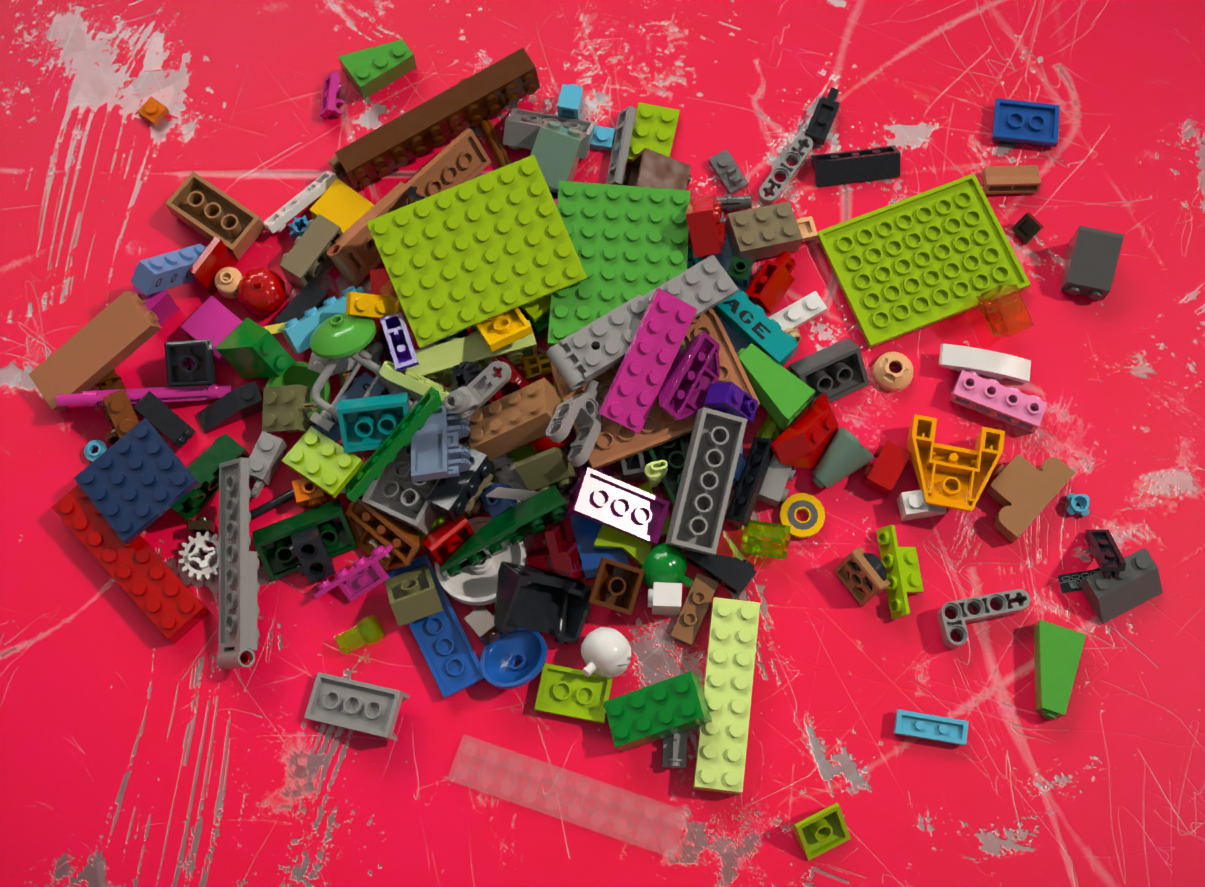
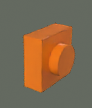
M151 96L137 112L145 120L156 126L169 110Z

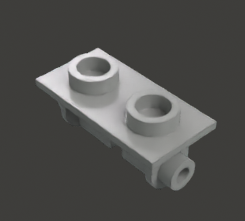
M687 730L663 738L662 767L686 768Z

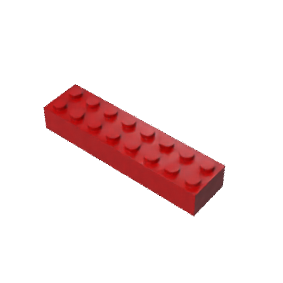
M79 484L51 507L167 639L173 643L178 642L210 613L209 609L141 534L129 544H125Z

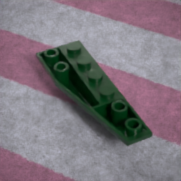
M554 485L514 505L479 529L440 568L444 577L449 576L451 578L457 576L462 572L463 568L469 565L473 567L483 561L482 558L490 554L491 556L498 555L504 551V547L510 544L514 546L525 540L524 537L529 534H539L546 529L545 526L564 521L568 509L557 487Z

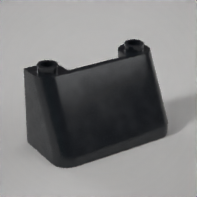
M502 561L498 570L494 625L497 626L499 632L504 634H510L511 631L515 632L518 627L549 633L555 637L554 641L560 644L567 645L568 642L577 644L592 604L588 602L592 589L577 579Z

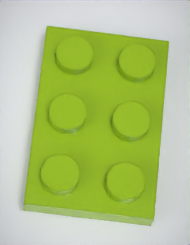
M639 102L635 116L636 122L632 129L627 162L644 148L670 157L680 110Z
M312 426L282 459L286 466L333 498L337 497L364 464L362 459L351 452L344 453L342 446Z
M545 663L534 710L604 724L606 716L604 701L609 700L613 678L601 677L595 673L587 677L583 674L582 670Z

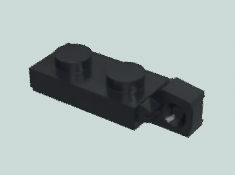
M831 87L827 98L822 96L819 99L805 132V135L809 136L816 143L824 145L840 106V103L836 102L838 89Z

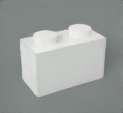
M654 582L653 589L648 590V607L652 608V614L680 615L682 583Z

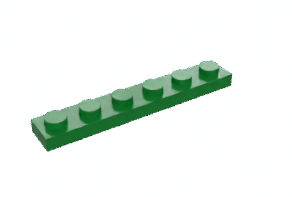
M431 387L347 483L345 490L349 500L355 502L359 497H362L367 492L368 486L381 476L383 469L388 463L391 464L395 460L401 448L406 447L410 443L415 432L424 427L428 417L439 410L442 403L439 391Z

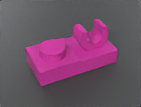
M331 71L324 79L320 117L325 119L331 114L340 117L344 112L336 107V105L342 107L345 101L340 98L336 99V94L341 89V82H339L340 73Z

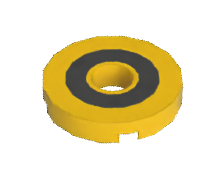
M806 493L794 494L788 497L781 506L779 513L780 524L785 532L796 538H810L816 535L823 527L825 520L824 507L813 495ZM798 511H805L808 514V520L799 521L796 513Z

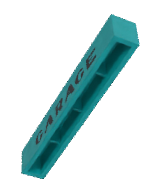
M689 245L687 269L704 260L702 256L695 258L693 248ZM738 290V293L712 308L748 344L752 343L781 366L786 364L797 353L798 344L796 339L791 334H786L781 330V326L776 320H770L759 305H754L749 300L748 295L744 291Z

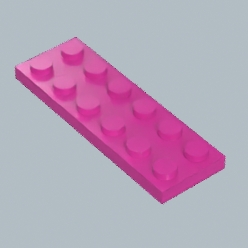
M656 288L598 412L599 415L640 434L697 312L695 307L660 288Z

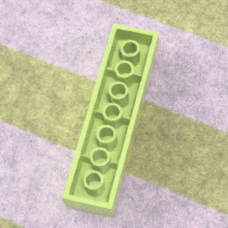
M713 598L703 686L712 722L699 726L693 789L739 795L743 793L760 611L759 602Z

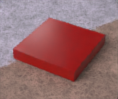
M215 236L189 269V272L206 292L213 295L217 290L214 280L216 273L224 267L234 268L238 260L223 241Z

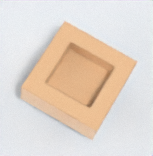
M812 216L796 219L803 238L802 242L817 239L818 234Z

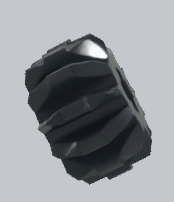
M463 361L459 365L453 366L454 372L449 373L452 380L448 382L452 385L451 392L460 387L467 386L484 369L479 368V364L469 361Z

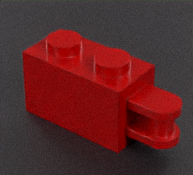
M787 251L781 252L775 261L767 260L745 292L749 300L754 305H759L765 313L772 314L795 280L790 273L796 266V262L790 258L791 256Z

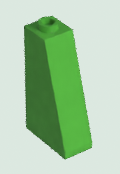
M751 343L746 349L742 348L737 353V356L758 400L778 426L785 430L808 406L815 390Z
M1039 620L1034 624L1033 628L1036 711L1042 712V716L1045 718L1056 720L1066 714L1086 634Z

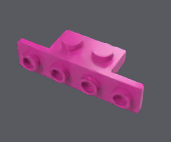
M391 544L386 547L380 545L371 551L370 557L365 559L362 556L352 564L354 567L349 570L345 567L334 575L336 578L333 580L325 579L316 586L318 590L313 594L314 598L317 599L336 586H339L349 601L352 602L383 583L389 576L378 560L388 555L393 546Z

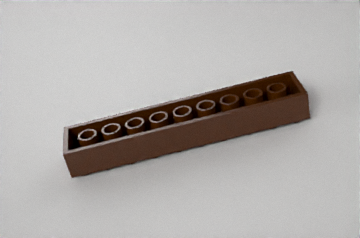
M521 48L341 148L335 154L355 190L366 188L376 179L383 178L392 170L405 166L408 161L423 156L433 147H439L451 137L459 136L465 129L480 124L482 119L498 114L501 109L508 105L516 104L519 99L526 95L534 94L540 88L536 67L524 48Z

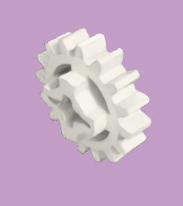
M206 531L204 536L197 532V538L194 539L189 536L190 542L188 544L182 543L185 550L178 552L183 557L178 562L180 565H185L182 571L185 574L189 573L188 576L191 579L197 576L199 582H202L204 577L208 581H212L213 574L219 577V536L217 534L212 536L209 531ZM207 543H212L216 545L217 548H209ZM204 553H207L208 555H205V560H201L200 558L204 557ZM192 565H200L202 571L194 569Z

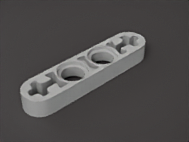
M798 136L764 181L758 194L761 203L765 205L775 203L803 165L813 148V141L809 136ZM804 143L807 144V146L801 150L800 154L797 153L800 145H803ZM794 158L797 160V165L789 166L786 160ZM776 174H783L786 180L784 182H777L774 176ZM771 186H773L772 196L765 197V193H768Z

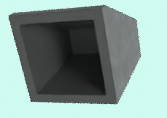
M1079 226L1067 246L1060 290L1066 291L1070 295L1080 294L1089 296V298L1094 300L1104 299L1111 290L1124 234Z

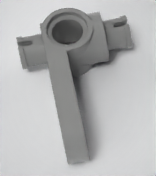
M501 361L492 362L467 386L450 392L444 398V405L450 412L458 414L461 419L471 416L510 380V366ZM496 369H502V377H495L497 374Z

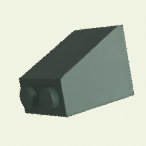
M545 121L540 126L530 156L535 155L549 190L558 194L559 181L573 182L586 135L581 134V131L575 128L567 129L561 127L555 121Z

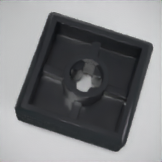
M211 339L169 341L164 344L168 387L207 386L216 383L213 342ZM190 358L195 363L192 369L190 365H186V361Z

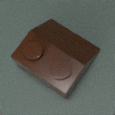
M601 557L588 602L632 615L645 570Z

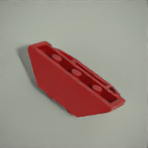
M822 393L770 445L779 464L812 469L819 462L838 431L836 415L827 394Z

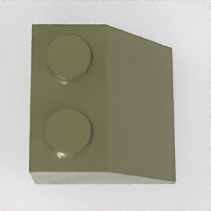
M557 447L513 463L529 491L542 492L554 485L559 488H565L572 485V481L578 479L575 467L567 458L569 453Z
M429 565L397 575L385 581L389 602L398 626L411 624L418 619L433 616L443 611Z

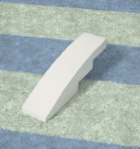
M941 344L939 366L959 372L962 370L973 371L978 376L982 374L999 380L1008 378L1021 383L1030 381L1031 360L991 350Z

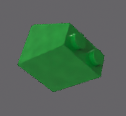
M248 317L215 348L243 379L280 377L296 362L267 329Z

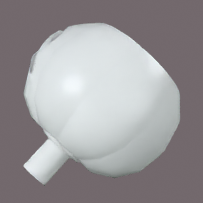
M599 627L589 632L581 644V656L587 665L582 672L587 677L593 672L605 678L620 676L631 662V647L627 639L617 630L608 627Z

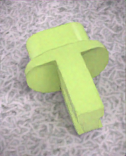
M653 461L645 466L644 473L648 478L650 488L656 487L661 479L665 477L668 470L667 461Z

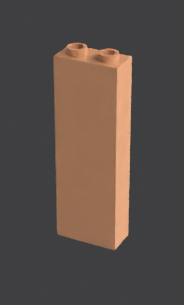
M131 291L122 293L28 374L52 410L65 411L70 407L57 406L56 395L89 391L162 328L157 322L158 317L153 311L148 309L145 305L146 300L140 293Z

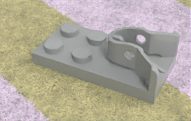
M318 672L304 718L384 737L397 742L398 738L393 732L401 703L408 700L410 695L399 690Z

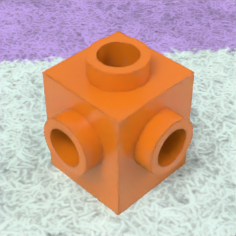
M304 477L292 481L296 502L300 508H315L322 505V502L327 501V493Z

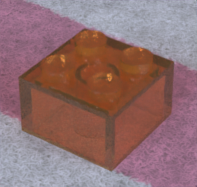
M1017 284L999 285L976 296L979 301L977 303L978 308L987 320L986 327L993 336L1010 337L1034 325Z

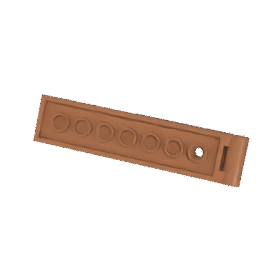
M469 128L465 129L406 184L400 182L336 239L334 241L336 244L328 248V257L350 286L360 284L370 273V270L375 269L382 262L367 226V221L407 206V190L410 186L417 187L416 193L427 198L473 179L491 163L490 158L474 132Z

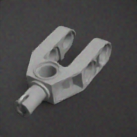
M594 380L587 382L583 393L574 395L558 404L545 432L552 442L560 443L568 436L573 423L575 422L578 425L579 432L574 443L570 445L571 450L567 457L574 467L583 465L589 459L601 432V415L598 414L601 406L595 400L601 385H598L599 383Z

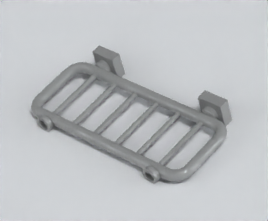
M363 349L347 356L358 363L331 405L321 398L320 392L342 358L330 359L313 385L311 398L322 411L321 413L315 411L309 420L328 432L332 431L337 424L332 421L333 418L338 420L337 408L335 406L361 365L377 374L363 398L369 397L380 378L385 379L379 374L381 366L370 360L372 355ZM385 379L396 386L392 394H397L399 390H402L415 398L410 410L423 397L421 394ZM468 438V441H467L466 444H465V445L468 446V447H470V445H469V438Z

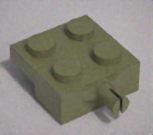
M299 384L265 387L263 389L262 431L266 433L306 432L309 429L310 411L315 412L317 410L315 408L317 407L316 402H310L311 387Z

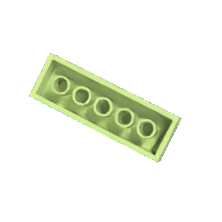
M476 331L464 338L454 337L448 339L445 343H431L423 349H414L419 365L407 368V370L445 385L449 384L448 382L452 380L449 373L454 372L453 366L459 365L460 362H475L479 364V368L485 369L490 365L494 357L498 359L500 356H503L515 366L519 365L520 359L535 355V353L538 355L537 344L532 333L523 339H519L492 352L479 331Z

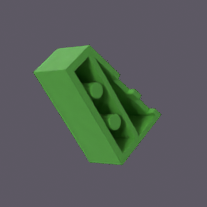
M403 39L338 56L343 72L364 100L417 68L414 54Z

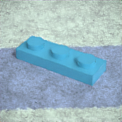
M898 709L896 710L894 734L965 746L967 743L969 721Z

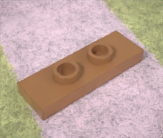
M697 573L670 637L692 646L717 588L718 581Z

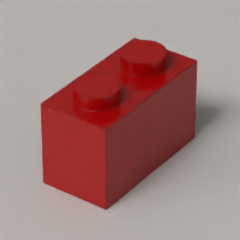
M887 440L884 446L879 445L874 454V457L877 458L875 464L869 463L863 474L867 477L864 484L888 497L912 453Z

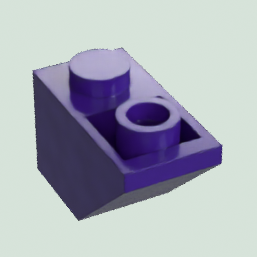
M733 382L710 383L705 400V405L712 410L745 418L747 422H753L758 404L757 400Z

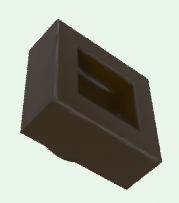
M1028 212L1012 227V230L1027 244L1044 227Z
M197 517L196 520H188V530L192 534L200 532L202 535H205L206 531H209L211 535L216 534L217 526L210 518Z

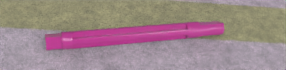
M217 384L207 386L126 389L132 404H137L148 391L153 393L163 403L218 400V398L231 392V385L217 386ZM122 389L56 395L57 406H106L103 396Z

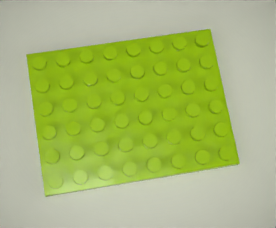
M535 155L366 222L419 348L587 280L586 273Z
M974 173L817 232V239L869 348L1029 288L1031 285Z

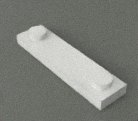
M330 171L322 174L263 222L266 230L271 233L283 230L289 220L322 195L338 178L336 174Z

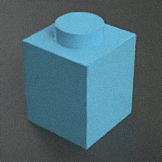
M562 84L557 105L558 116L579 119L584 98L583 87H579L576 84Z

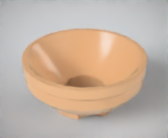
M887 352L876 360L873 366V378L878 386L884 390L891 392L901 391L912 381L913 365L905 355L898 352ZM892 362L900 364L901 372H891L889 364Z

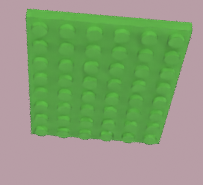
M559 181L557 209L586 273L587 280L551 294L548 347L560 343L564 338L637 295L643 296L687 270L689 228L686 212L690 203V190ZM683 340V342H682V344H681L679 350L684 347V340Z

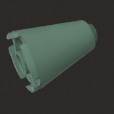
M841 427L812 472L814 478L812 481L821 489L824 486L829 489L871 462L874 456L866 447L859 443V440L844 427Z

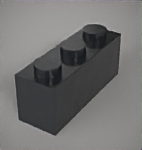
M466 445L463 448H468L471 451L469 459L471 468L468 471L459 472L460 476L441 478L426 499L433 512L454 522L465 511L467 503L471 497L476 495L480 484L490 475L492 469L491 462L486 454Z

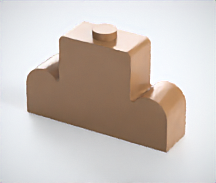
M1020 454L1016 455L1007 466L1002 464L994 473L997 478L986 489V492L1003 506L994 517L993 523L995 528L1012 543L1015 542L1073 477L1075 472L1061 460L1054 457L1047 458L1038 469Z

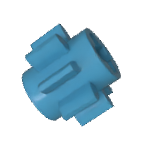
M306 215L303 218L294 217L293 224L288 225L290 230H292L289 233L292 239L302 236L307 230L309 222Z

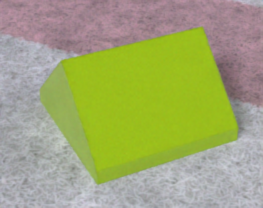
M838 803L791 826L808 861L851 839Z

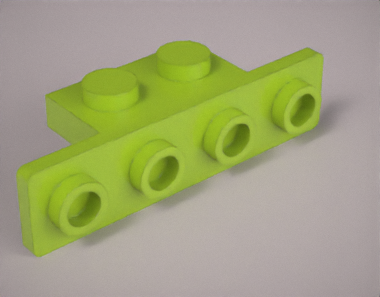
M888 525L878 529L876 533L881 562L885 566L887 579L891 583L886 588L891 618L899 619L910 615L907 594H919L924 592L916 547H898L895 526Z

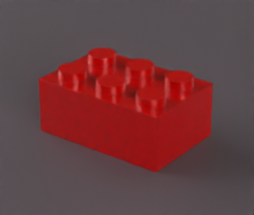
M715 194L690 199L686 218L695 258L721 253L722 246L725 245L726 225L725 221L721 222L720 219L722 218L721 213H723L721 200H716Z

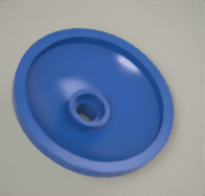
M517 627L515 632L511 631L510 634L502 633L495 642L489 643L483 649L480 658L482 675L488 683L500 689L521 687L533 680L542 670L547 659V644L542 635L534 630Z

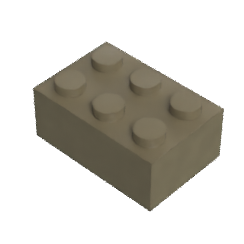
M790 201L728 213L725 221L726 235L733 255L751 261L777 256L783 251L789 253L796 252L803 239Z
M320 214L308 223L307 230L295 240L294 247L289 253L284 254L280 262V267L289 283L300 290H303L311 280L318 284L333 264L327 255V250L330 246L336 244L334 241L343 234L338 225Z

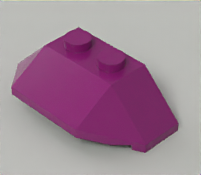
M701 331L677 352L658 393L660 408L675 420L695 416L697 410L705 405L710 383H716L720 377L718 354L720 344L705 331Z

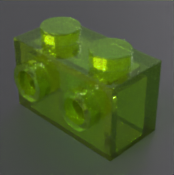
M750 520L748 526L744 525L740 553L786 560L791 526Z

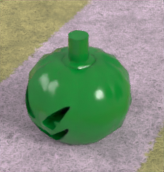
M665 543L657 544L652 549L641 568L645 570L642 582L649 589H653L654 582L682 583V585L690 588L694 581L684 575L687 570V558L684 552L678 547L666 545Z

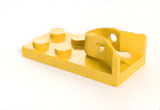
M519 308L475 325L492 352L533 333L531 325Z

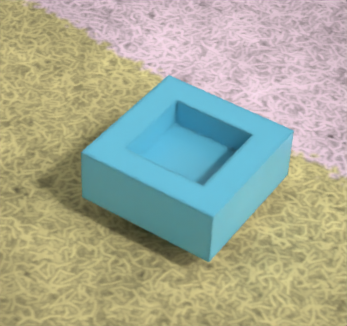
M595 125L591 148L612 151L615 128Z

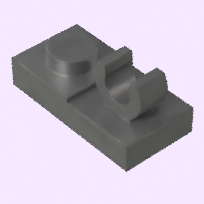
M727 149L709 158L708 163L728 194L733 195L748 187V181Z

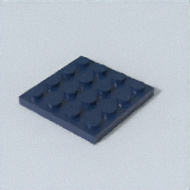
M146 418L74 477L125 544H129L199 484L193 474Z

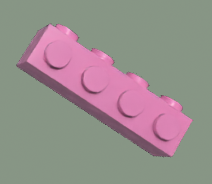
M964 370L959 374L949 399L951 402L1032 433L1040 426L1047 406V402L1042 401L1036 395H1026L1015 387H1005L994 379H985L979 377L973 371Z

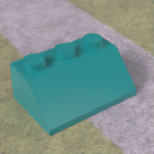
M408 392L339 400L337 414L344 453L378 449L411 411Z

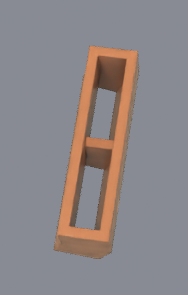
M1038 165L985 166L982 171L985 194L1039 193L1041 180Z

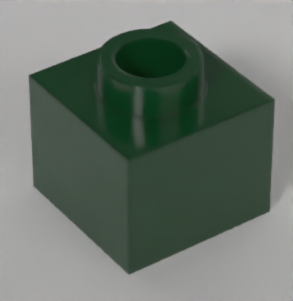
M732 255L727 274L735 285L746 287L753 261Z

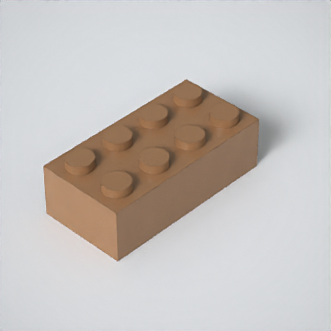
M194 171L165 203L172 215L208 240L212 241L215 236L221 239L237 260L243 256L265 229L258 215Z
M542 378L478 409L469 416L470 448L486 454L491 461L546 435V429L558 404H560L559 391L545 378Z

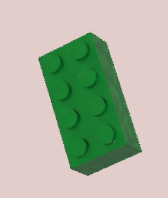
M692 671L604 701L615 748L623 751L712 722L700 677Z

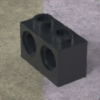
M317 525L291 535L292 544L289 545L293 558L298 557L300 561L297 564L302 577L307 576L309 583L336 573L333 560ZM307 544H310V545H311L310 547H307V548L303 547L304 545H307Z

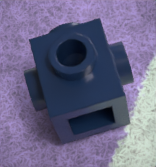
M495 482L487 486L486 491L480 495L483 501L482 506L491 515L492 519L518 504V502L513 499L486 497V495L497 487L513 489L511 486Z

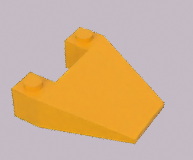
M915 414L909 425L907 447L908 451L912 453L910 457L925 504L972 512L1003 452L1005 431L982 427L976 437L975 450L934 443L937 418Z

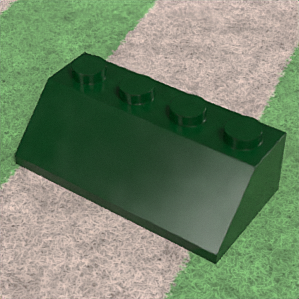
M339 498L252 532L255 548L271 581L299 571L297 564L300 561L298 557L293 558L289 545L292 544L291 535L308 528L318 526L331 558L358 548ZM307 544V545H304L303 547L307 548V547H310L311 545H310V544Z

